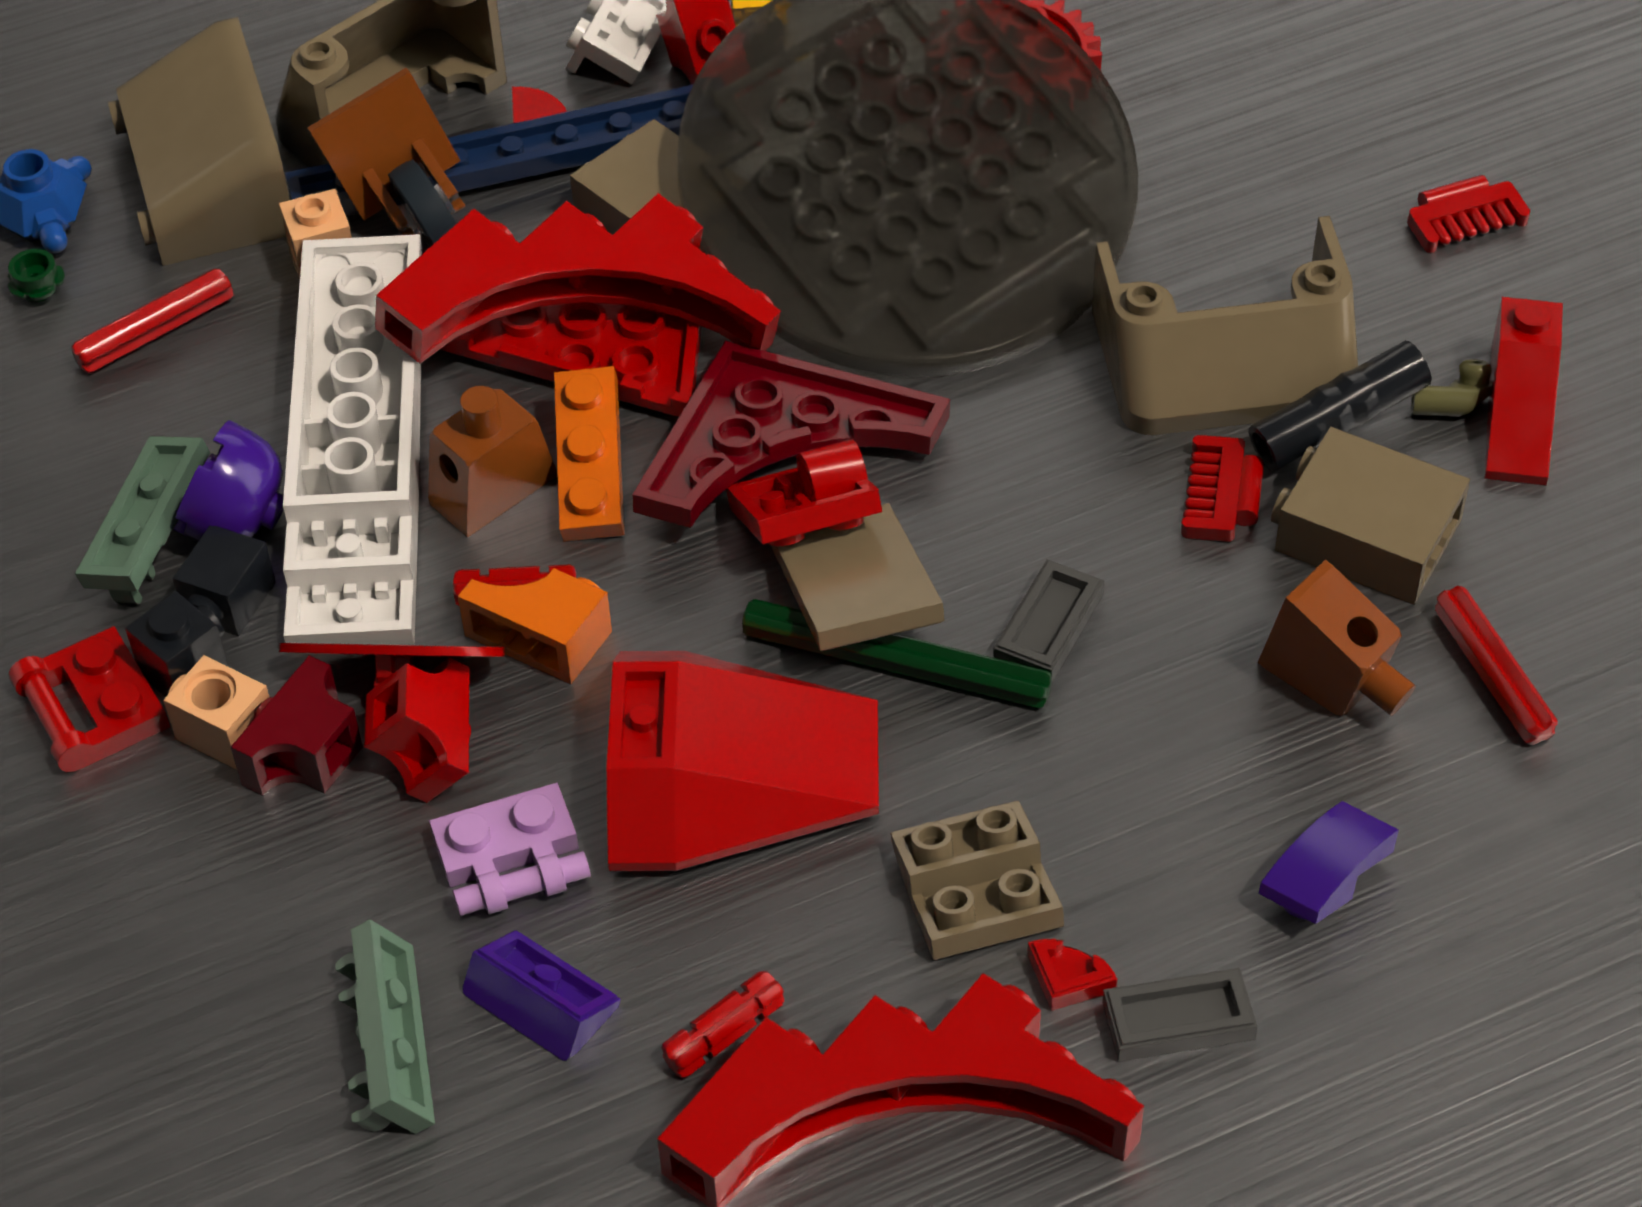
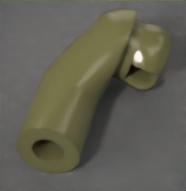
M1479 359L1464 360L1459 365V378L1454 380L1449 386H1428L1411 396V414L1461 417L1469 414L1491 394V365L1487 361Z

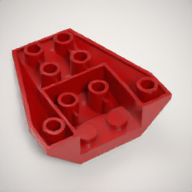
M620 651L612 664L606 765L609 871H677L879 814L878 700L688 651Z

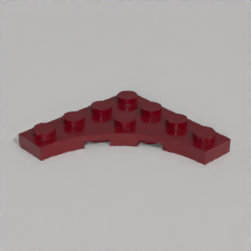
M725 341L633 492V512L691 528L704 509L718 495L748 474L769 464L796 456L800 452L849 439L855 440L858 447H883L930 455L950 417L951 399Z

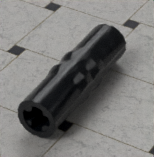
M1405 340L1360 366L1341 373L1329 383L1314 388L1300 399L1252 424L1248 429L1253 448L1258 456L1263 459L1264 465L1275 472L1302 457L1309 446L1318 448L1330 426L1348 432L1352 428L1365 424L1377 414L1428 387L1432 381L1428 364L1418 348L1410 341Z

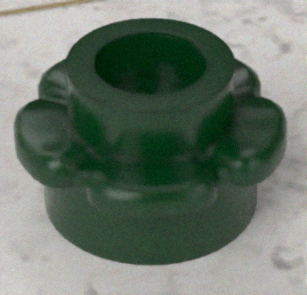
M43 249L22 251L15 255L8 265V279L10 280L8 289L12 295L19 299L25 298L32 302L47 300L55 293L56 287L63 284L65 279L63 268L56 266L52 254Z

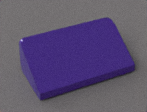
M517 930L473 951L462 987L466 997L564 1061L569 1060L582 1049L618 1009L621 1001L616 994Z

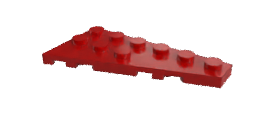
M581 302L540 306L496 318L454 338L440 350L553 382L554 372L614 366L618 379V400L679 417L695 391L702 326L675 315L633 305Z

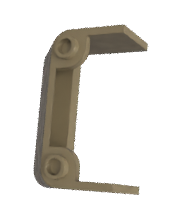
M1330 216L1318 217L1312 261L1301 265L1293 273L1290 288L1293 299L1178 313L1172 295L1161 285L1146 281L1120 284L1108 242L1096 243L1092 313L1120 416L1129 429L1143 435H1162L1253 424L1300 399L1314 388L1329 383L1341 373L1358 367L1353 283Z

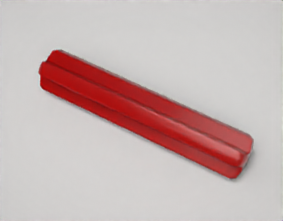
M212 269L75 341L71 346L74 359L85 373H93L231 300L234 295L231 283L220 269Z
M1458 585L1450 590L1442 591L1437 596L1436 613L1519 735L1529 745H1535L1542 740H1549L1555 734V728L1558 725L1557 718L1465 587Z

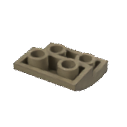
M1019 800L890 832L892 846L912 908L933 960L1064 927L1063 905L1041 863L1040 842Z

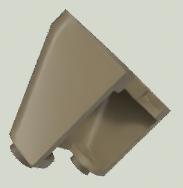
M378 0L305 42L294 51L290 59L276 110L275 122L279 140L309 167L328 164L308 127L406 67L411 72L419 88L429 82H433L447 94L456 90V82H476L479 84V90L486 95L507 83L497 1Z
M238 17L216 21L116 88L119 100L108 102L116 135L128 133L148 210L137 212L145 246L157 243L163 266L286 237L279 203L289 201L290 198L277 142Z

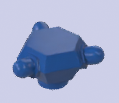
M35 149L21 150L9 156L3 165L0 177V225L31 242L40 240L44 249L50 253L62 252L68 243L65 231L70 230L75 222L87 186L84 180L91 174L90 162L82 156H74L68 160L60 158L53 162L49 160L45 153Z

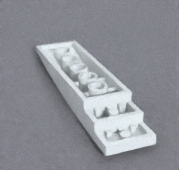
M420 234L303 240L283 509L287 522L283 565L287 584L283 635L285 643L414 645L421 364L375 329L376 295L421 256Z

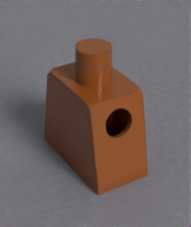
M474 386L467 389L460 399L462 410L436 426L429 435V504L467 538L557 477V470L539 423L534 416L502 389H492L488 386Z
M1326 559L1285 598L1257 662L1266 670L1335 715H1346L1366 696L1390 716H1393L1405 704L1416 688L1415 684L1388 664L1402 638L1399 628Z

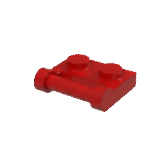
M115 626L44 658L38 656L22 658L9 670V680L20 696L28 698L53 743L50 748L51 754L62 771L74 772L81 770L170 728L166 711ZM68 681L95 728L85 733L76 730L52 688Z

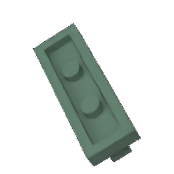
M149 436L75 572L83 588L109 590L112 599L117 603H141L143 598L138 590L144 579L153 580L155 569L152 563L161 546L165 545L178 520L175 518L198 465L203 466L210 454L203 438Z
M369 919L351 929L353 952L345 954L335 964L336 971L353 981L356 980L352 987L339 993V1001L357 1011L356 1035L361 1045V1050L364 1051L366 1071H362L351 1078L348 1082V1090L366 1100H370L366 1107L351 1114L353 1123L370 1132L380 1131L392 1121L417 1134L435 1124L414 948L409 942Z

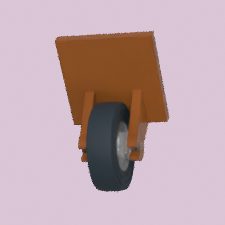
M407 67L308 127L309 132L363 220L384 209L401 235L420 234L429 247L457 224L453 215L466 208L444 171L461 160ZM429 177L432 178L436 185L433 186V184L429 180ZM398 197L403 205L398 207L393 199Z

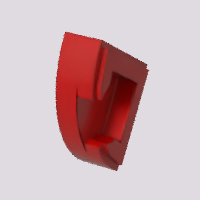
M512 87L513 123L567 112L564 105L556 97L545 91L531 87Z
M1040 939L1028 942L1027 956L1051 1011L1103 996L1104 989L1117 987L1118 979L1114 971L1098 955L1095 954L1092 957L1081 950L1063 946V941L1057 939Z

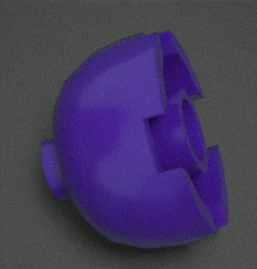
M228 420L213 439V442L221 445L217 455L212 453L203 466L198 465L175 517L179 521L173 531L195 542L201 539L209 526H218L253 537L261 526L273 530L284 511V495L279 493L283 477L279 456L271 445L259 435Z

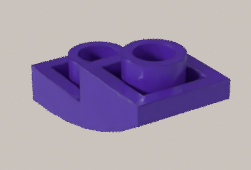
M1341 801L1308 827L1283 853L1261 881L1258 894L1282 906L1290 915L1317 924L1353 899L1359 875L1394 852L1399 829Z

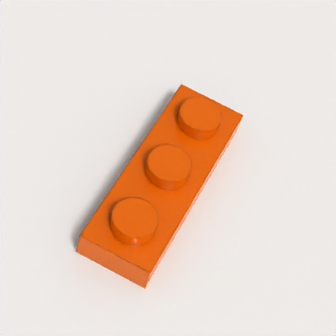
M614 366L554 372L559 530L563 542L624 536L618 379Z

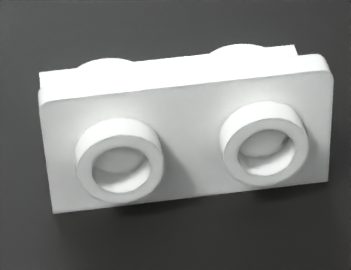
M591 0L585 12L594 16L592 22H589L581 17L566 46L575 52L565 69L575 74L582 60L586 57L621 79L633 84L661 34L656 14L666 11V1Z

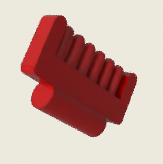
M1478 175L1419 192V206L1409 210L1407 224L1427 253H1434L1437 250L1438 241L1442 245H1448L1451 242L1450 235L1455 241L1463 240L1464 233L1467 237L1473 238L1477 234L1476 228L1481 234H1486L1489 232L1490 226L1494 230H1500L1503 225L1502 221L1509 227L1514 224L1524 227L1528 223L1531 211L1511 182L1504 181L1489 186L1487 178L1484 175Z
M1207 435L1194 436L1192 439L1191 455L1193 464L1189 467L1192 475L1188 477L1190 486L1186 490L1189 498L1185 500V507L1187 509L1184 511V518L1181 521V535L1189 539L1233 541L1236 523L1247 527L1256 524L1258 521L1264 461L1256 455L1245 456V441L1242 438Z

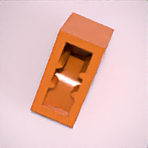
M555 568L545 578L517 586H496L471 579L458 595L464 635L485 646L505 647V655L569 684L574 682L612 633L608 592L602 590L589 579L583 577L575 578Z

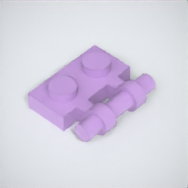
M558 782L429 820L432 836L449 887L451 888L474 880L477 882L452 890L460 916L486 909L487 914H492L508 909V901L544 891L548 897L567 891L566 884L591 877L584 851L562 858L557 856L579 849L577 834ZM530 863L535 864V866L518 870L502 876H499L498 874L500 872H504Z

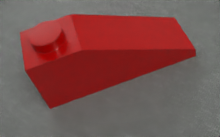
M1502 297L1491 345L1490 365L1492 367L1490 381L1492 388L1488 400L1484 479L1547 486L1562 348L1563 303Z

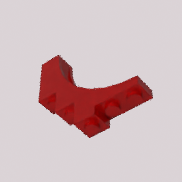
M657 193L613 235L606 230L598 218L581 212L570 202L566 201L520 243L515 240L513 234L506 226L497 221H490L474 208L376 295L375 329L421 364L454 338L496 318L540 306L592 302L633 305L675 315L717 332L734 343L766 351L774 342L781 310L774 306L765 293L758 289H751L730 273L723 262L717 257L702 252L700 244L704 227L697 222L687 209L675 206L661 194Z
M982 973L933 1032L928 1029L921 1017L912 1010L903 1006L895 1008L874 995L824 1054H822L815 1042L802 1031L794 1028L786 1030L766 1017L657 1138L662 1175L708 1207H725L755 1177L801 1147L856 1124L907 1113L969 1111L1020 1118L1076 1136L1124 1162L1140 1142L1144 1105L1138 1102L1134 1094L1122 1083L1109 1078L1103 1080L1078 1064L1075 1057L1062 1045L1053 1041L1044 1042L1039 1039L1041 1009L1036 1007L1032 999L1018 987L1010 984L1003 986Z

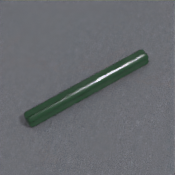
M758 599L748 602L742 618L743 633L747 636L1036 708L1045 706L1051 691L1052 674L1046 670L900 634H892L820 651L801 610Z

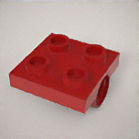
M853 439L800 452L797 454L796 468L732 484L726 489L730 510L762 544L768 543L772 546L795 544L805 538V533L826 527L832 530L854 528L864 522V517L882 512L879 490L868 480L861 451Z

